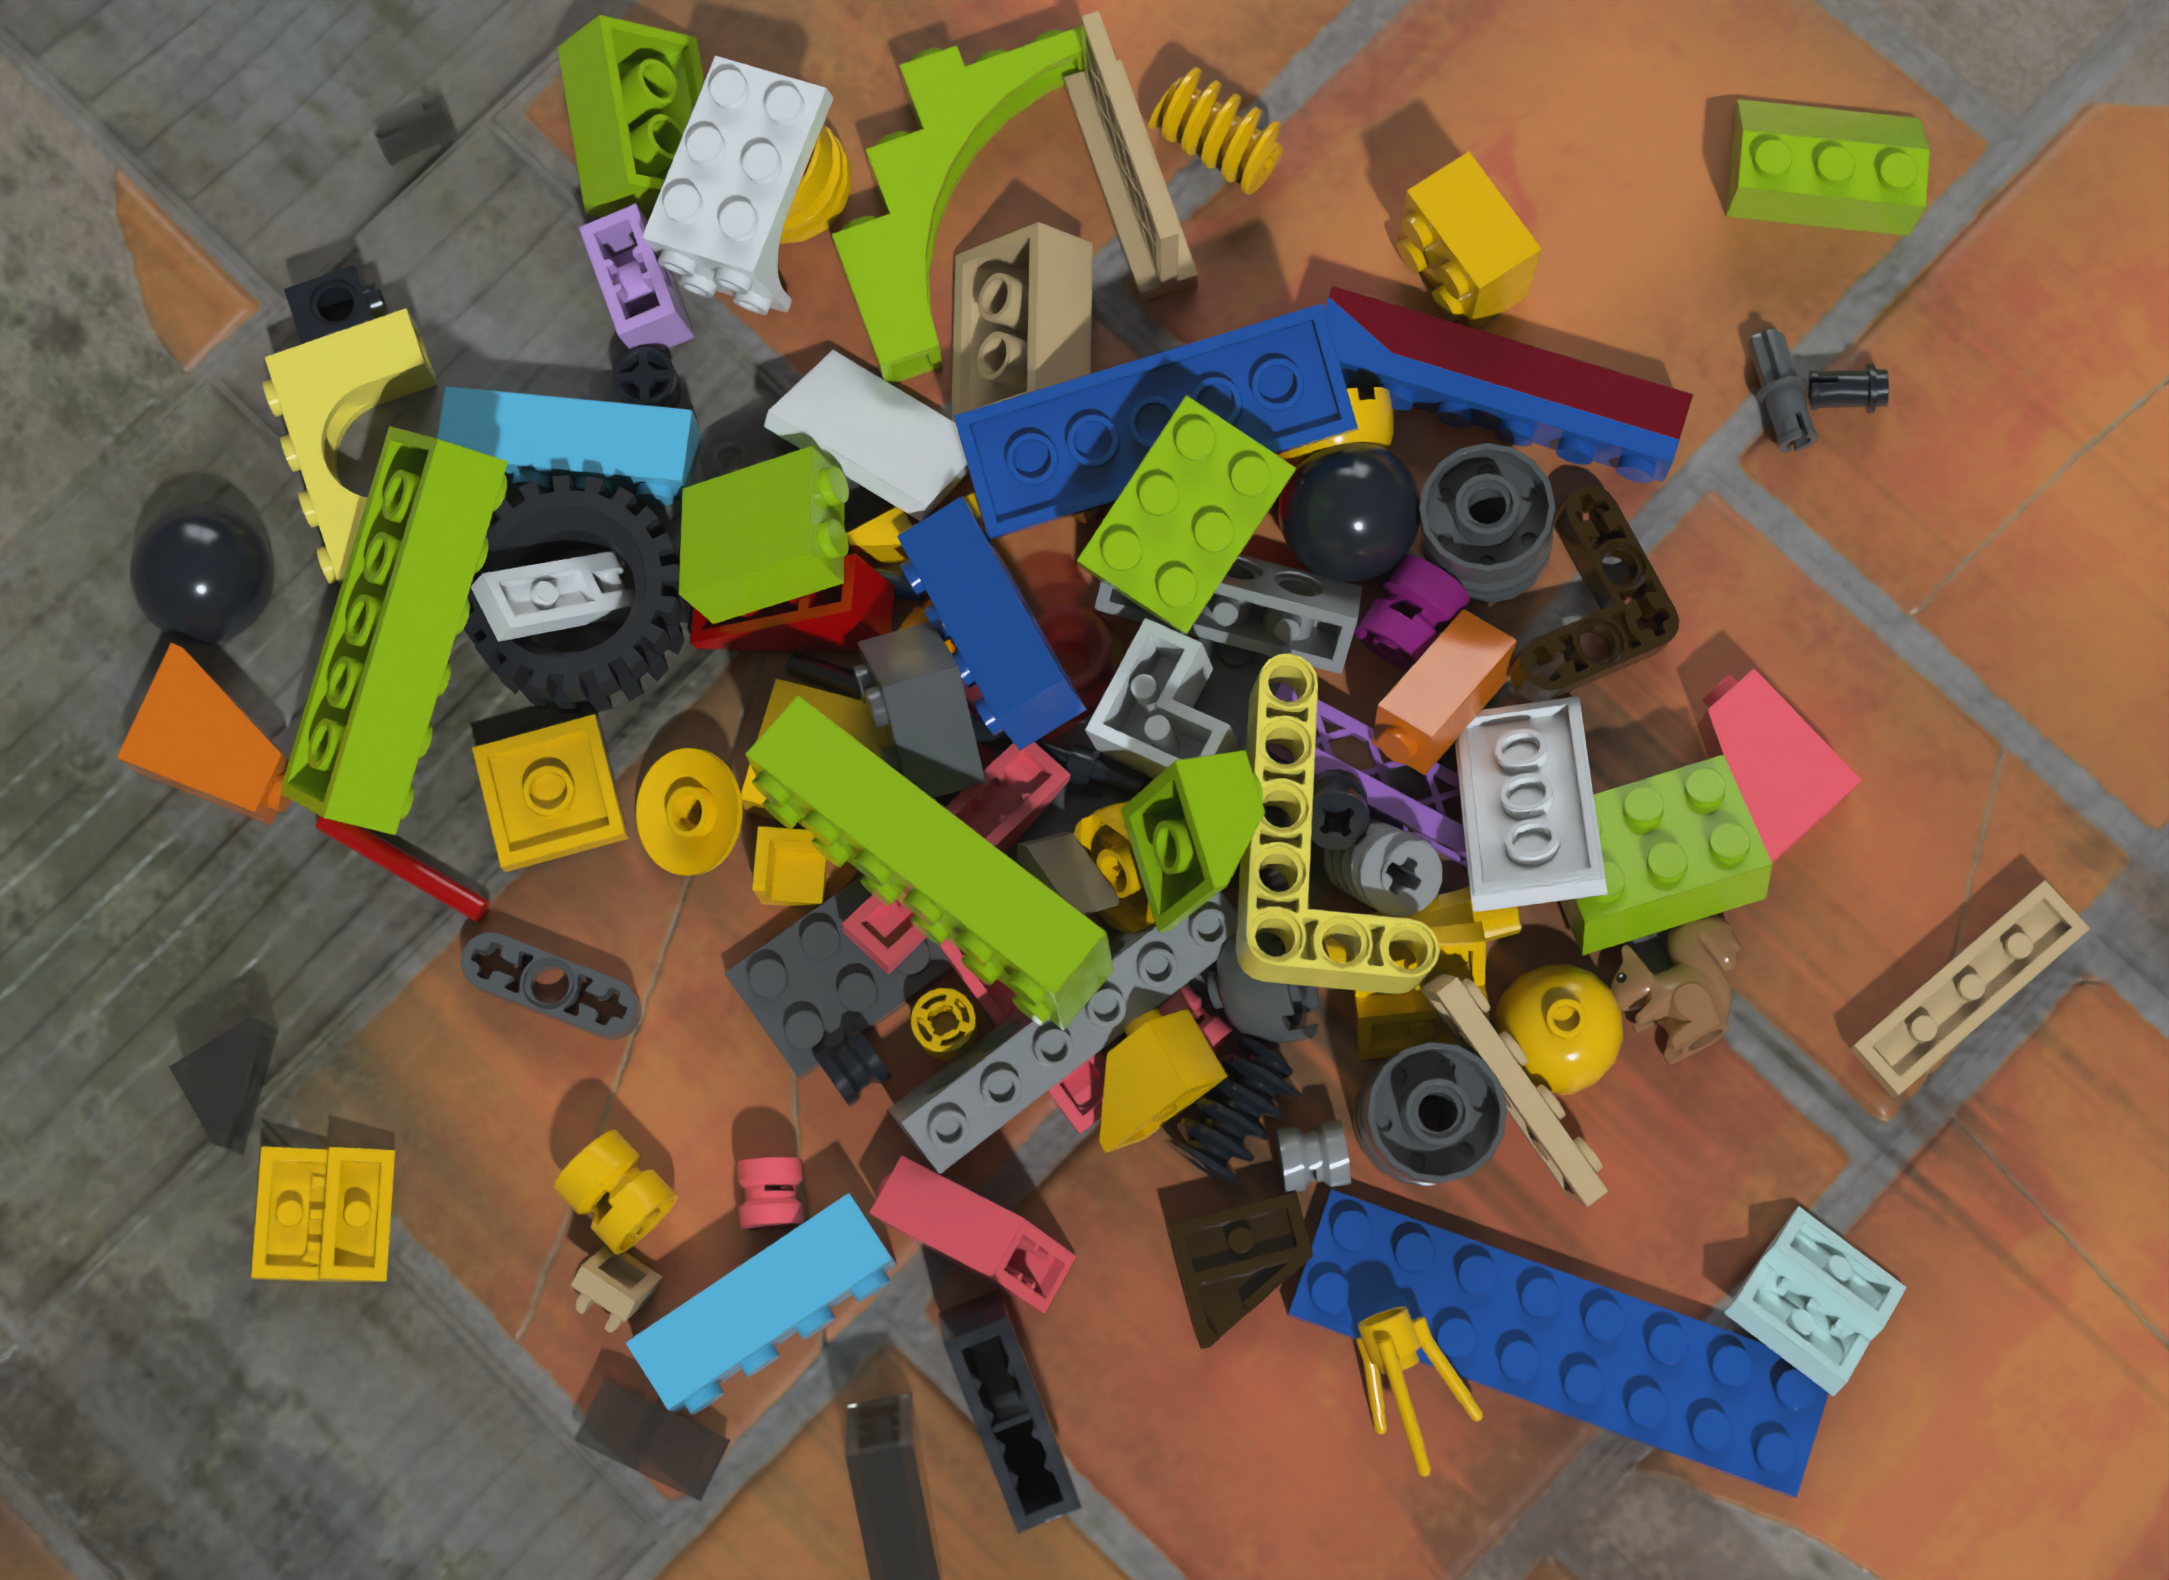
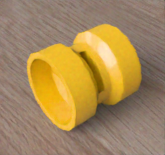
M938 988L928 991L918 999L912 1010L911 1026L914 1036L922 1050L936 1060L950 1062L978 1040L979 1025L973 1005L965 995L954 989Z

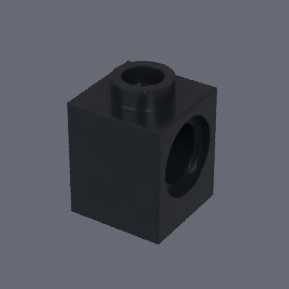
M355 265L284 289L302 344L389 314L377 282L366 284ZM344 305L354 306L351 314L344 320L337 322L329 321L332 313L337 308Z

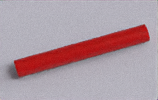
M321 816L318 818L316 823L317 830L476 923L487 912L490 900L370 830L326 819Z

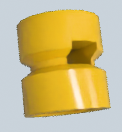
M613 1129L595 1139L573 1158L559 1174L553 1188L577 1214L591 1213L593 1215L590 1228L614 1254L619 1255L634 1246L655 1228L670 1212L679 1196L653 1169L644 1171L639 1169L641 1156L617 1130Z

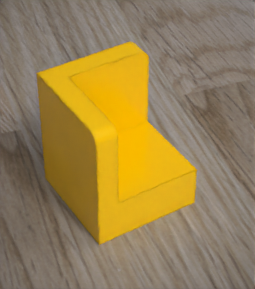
M758 826L752 889L761 904L817 908L825 902L829 860L812 845L811 841L815 836L807 829Z

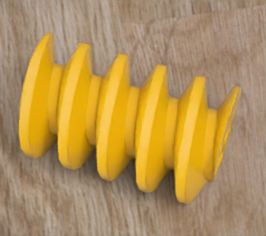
M1195 66L1183 78H1178L1162 96L1152 113L1148 128L1153 130L1162 126V137L1171 143L1182 139V151L1190 156L1199 154L1202 151V164L1209 169H1214L1222 164L1221 176L1226 181L1232 183L1242 177L1241 190L1245 194L1251 195L1267 180L1282 155L1284 145L1277 142L1282 124L1274 120L1264 130L1260 131L1257 129L1262 110L1255 106L1241 118L1237 113L1242 97L1235 93L1223 104H1220L1217 100L1222 83L1214 80L1201 91L1198 89L1203 70Z

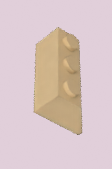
M1037 222L955 255L951 421L955 422V415L1091 374L1092 242Z

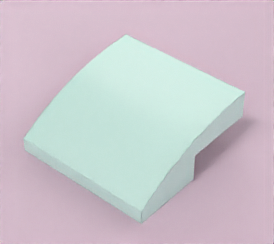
M1798 1206L1758 1260L1724 1314L1834 1396L1848 1382L1870 1341L1885 1327L1907 1287Z

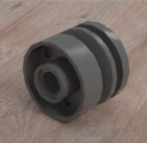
M1490 443L1461 448L1438 463L1424 483L1419 507L1421 544L1425 560L1433 563L1455 578L1467 590L1470 601L1490 604L1513 599L1535 585L1549 564L1555 520V502L1551 484L1538 464L1513 447Z
M1429 1042L1404 1049L1390 1056L1367 1075L1356 1095L1353 1125L1360 1149L1378 1171L1399 1183L1431 1186L1470 1176L1492 1158L1505 1133L1507 1105L1500 1081L1483 1059L1458 1045ZM1422 1099L1433 1103L1438 1110L1439 1124L1434 1132L1425 1128L1420 1122L1418 1108Z

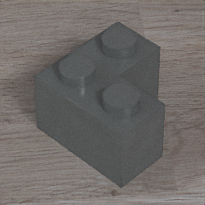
M926 622L857 642L862 664L852 667L856 687L862 703H867L875 728L885 726L889 746L879 748L880 758L931 798L986 783L959 665L932 624Z

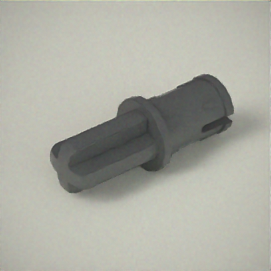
M1775 328L1765 329L1761 333L1752 335L1748 346L1761 385L1757 397L1761 404L1767 406L1778 441V449L1780 452H1790L1791 441L1794 452L1808 448L1819 437L1814 429L1803 394L1807 389L1806 380L1796 374L1785 336Z

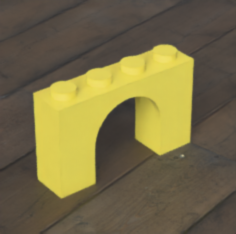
M407 308L264 357L271 376L270 380L262 382L264 393L275 417L284 416L289 434L280 437L281 445L292 471L301 470L307 490L299 492L298 497L310 527H320L325 546L317 548L316 552L322 571L329 584L338 582L342 585L367 502V497L347 490L341 485L339 480L337 454L345 432L360 415L369 409L438 385L421 332Z

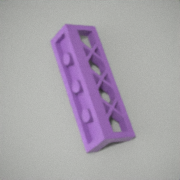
M1279 683L1274 693L1276 698L1285 702L1298 700L1296 693L1290 686ZM1317 699V737L1315 746L1319 745L1320 749L1315 747L1314 776L1330 769H1342L1352 772L1362 781L1367 790L1370 817L1379 819L1382 822L1417 836L1420 840H1426L1436 852L1468 868L1464 826L1446 817L1442 804L1444 800L1461 796L1458 774L1436 762L1425 776L1422 774L1429 798L1416 801L1390 787L1385 773L1406 764H1400L1395 761L1382 763L1378 751L1382 750L1372 744L1374 729ZM1322 720L1341 730L1326 734ZM1350 735L1365 742L1373 767L1359 771L1333 757L1329 742ZM1280 744L1265 746L1269 757L1280 764H1292L1295 762L1293 754L1285 746ZM1435 780L1454 790L1439 794Z

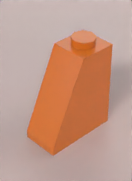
M170 643L116 758L136 773L272 826L277 813L286 811L292 800L280 794L289 759L196 659L184 648Z

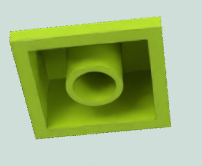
M1246 750L1176 760L1121 808L1158 933L1173 929L1227 886L1265 814L1262 804V786L1258 777L1252 772Z

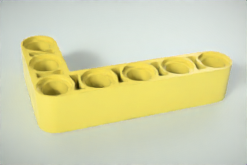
M1291 653L1279 654L1269 659L1262 667L1251 690L1248 708L1246 753L1252 772L1258 777L1262 786L1263 807L1277 806L1282 808L1291 818L1292 825L1279 828L1270 824L1263 816L1240 860L1236 934L1237 962L1243 972L1251 978L1263 982L1390 994L1407 993L1418 986L1437 962L1439 945L1432 929L1420 921L1407 918L1308 909L1318 680L1312 665L1304 658ZM1279 682L1287 684L1294 690L1298 700L1292 702L1279 700L1272 694L1269 685ZM1269 744L1285 746L1293 754L1295 762L1292 764L1275 762L1269 757L1265 746ZM1269 868L1278 870L1287 879L1289 889L1282 892L1268 889L1260 880L1259 871ZM1262 932L1277 935L1285 945L1286 954L1278 957L1266 955L1258 947L1255 935ZM1329 938L1341 940L1349 948L1352 960L1347 963L1333 961L1324 952L1322 940ZM1395 944L1406 946L1416 957L1417 967L1415 969L1399 967L1391 959L1388 947Z

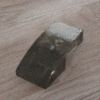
M603 1379L574 1437L575 1441L698 1501L702 1500L730 1443V1439L669 1411L663 1406L606 1379Z

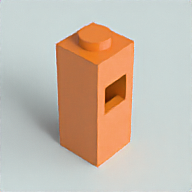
M1463 609L1378 704L1372 744L1380 748L1391 760L1400 764H1406L1425 776L1509 679L1510 664L1513 661L1517 640Z

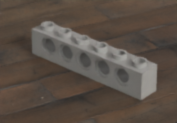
M1220 891L1170 931L1158 933L1156 925L1137 933L1131 932L1126 934L1120 931L1108 940L1114 972L1064 1031L1049 1019L1043 1025H1039L1018 1009L888 1109L889 1113L924 1160L941 1174L1124 1032L1125 1026L1131 1021L1152 1011L1219 959L1225 943L1237 930L1238 914L1222 891Z

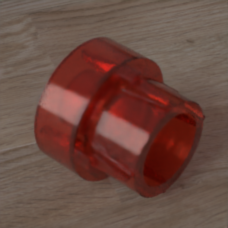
M1065 605L1047 611L1036 620L1057 657L1063 653L1074 651L1083 654L1089 661V666L1084 673L1069 677L1087 709L1069 721H1081L1092 714L1098 707L1125 653L1119 634L1093 605L1089 609L1075 605Z

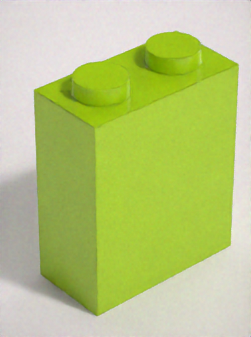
M809 446L683 488L679 595L710 622L715 624L844 584V556L847 555L849 549L848 538L844 530V503L848 501L849 489L842 471L837 466H832L813 446Z

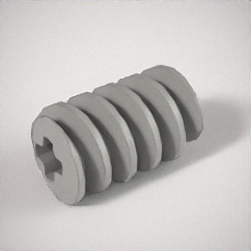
M1370 816V826L1366 836L1357 845L1345 850L1323 848V867L1331 883L1341 892L1394 917L1411 916L1425 909L1436 898L1442 883L1441 861L1436 850L1426 840H1420L1417 836Z

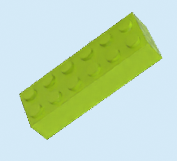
M389 426L283 778L281 795L323 818L396 835L400 820L408 815L413 803L414 788L412 780L418 760L426 754L432 740L433 730L430 720L437 697L444 693L450 680L451 663L449 657L455 637L462 632L469 617L470 603L467 597L474 574L484 565L488 554L486 534L493 511L497 510L502 504L506 494L507 478L504 474L508 461L437 438Z
M799 695L796 696L746 753L747 759L756 775L752 784L766 797L762 805L775 819L789 829H792L798 822L815 836L811 841L812 845L827 860L837 867H842L846 861L865 875L860 881L873 896L887 906H891L895 900L899 901L915 914L910 921L924 936L939 946L947 939L965 953L961 958L962 963L975 976L988 985H992L996 979L1005 984L1016 993L1012 998V1002L1037 1024L1043 1025L1049 1019L1064 1031L1114 972L1107 933Z

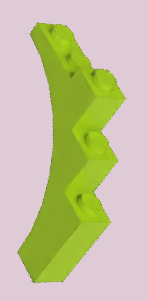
M1080 27L1065 32L1060 29L1044 32L1037 36L1031 44L1010 51L1004 49L989 51L977 58L975 63L967 66L964 65L957 45L944 50L940 48L923 50L915 54L909 62L899 65L903 90L919 131L910 134L905 131L888 134L876 143V146L866 149L870 173L886 215L879 218L874 216L856 218L848 222L841 231L832 234L838 261L881 377L891 385L943 367L940 346L931 315L930 272L936 235L951 195L977 153L1010 119L1047 93L1064 86V77L1084 71L1082 30Z

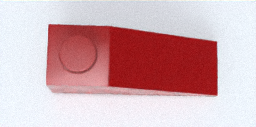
M857 554L844 556V584L715 624L693 607L690 644L696 649L780 652H793L796 650L809 653H841L859 649L857 643L859 641L891 633L895 586Z

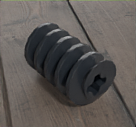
M1244 1035L1239 1037L1237 1043L1246 1058L1226 1055L1222 1064L1232 1080L1225 1078L1210 1090L1217 1101L1200 1097L1192 1103L1194 1111L1202 1122L1181 1118L1177 1123L1176 1127L1187 1143L1169 1139L1165 1140V1143L1207 1175L1235 1184L1240 1178L1229 1163L1231 1158L1234 1157L1248 1162H1252L1255 1158L1244 1141L1246 1137L1250 1136L1267 1141L1270 1137L1259 1120L1261 1116L1266 1115L1280 1120L1285 1116V1113L1275 1100L1276 1095L1279 1093L1295 1099L1300 1095L1299 1090L1290 1079L1293 1073L1292 1068L1270 1049Z

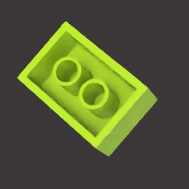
M1186 395L1077 559V564L1179 633L1187 635L1292 477L1296 467Z
M1724 754L1594 794L1608 894L1562 900L1560 903L1583 956L1766 899L1773 864Z

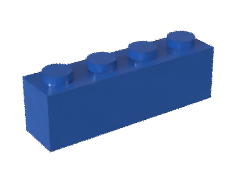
M962 496L897 536L909 558L900 564V567L919 597L928 593L933 604L924 609L925 614L944 642L951 638L953 639L958 650L953 652L952 656L959 665L961 678L968 688L977 684L983 697L975 701L974 705L994 736L1004 730L1017 748L1022 750L1087 710L993 541L988 538L985 527Z

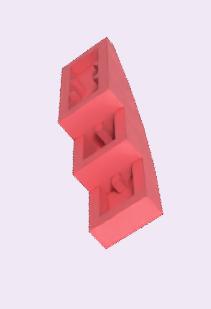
M1035 742L1022 750H1019L1012 743L983 771L986 783L963 789L944 808L1006 854L1067 784L1071 774ZM873 895L842 923V932L888 975L927 938L910 921L915 915L897 900L891 906H887Z

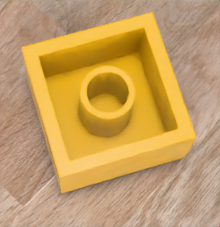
M1469 151L1406 191L1397 249L1406 266L1415 274L1422 272L1434 288L1432 296L1435 304L1448 321L1453 322L1457 319L1462 325L1478 329L1529 295L1542 248Z

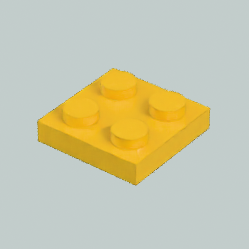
M595 714L472 747L500 867L505 872L629 839L600 722Z

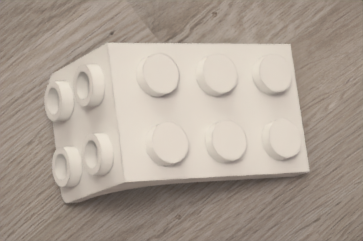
M719 56L714 57L642 236V239L660 256L658 264L680 277L678 284L681 287L707 298H713L715 291L734 296L733 302L761 315H767L769 308L788 312L792 299L783 290L779 281V243L787 214L834 98L827 88Z

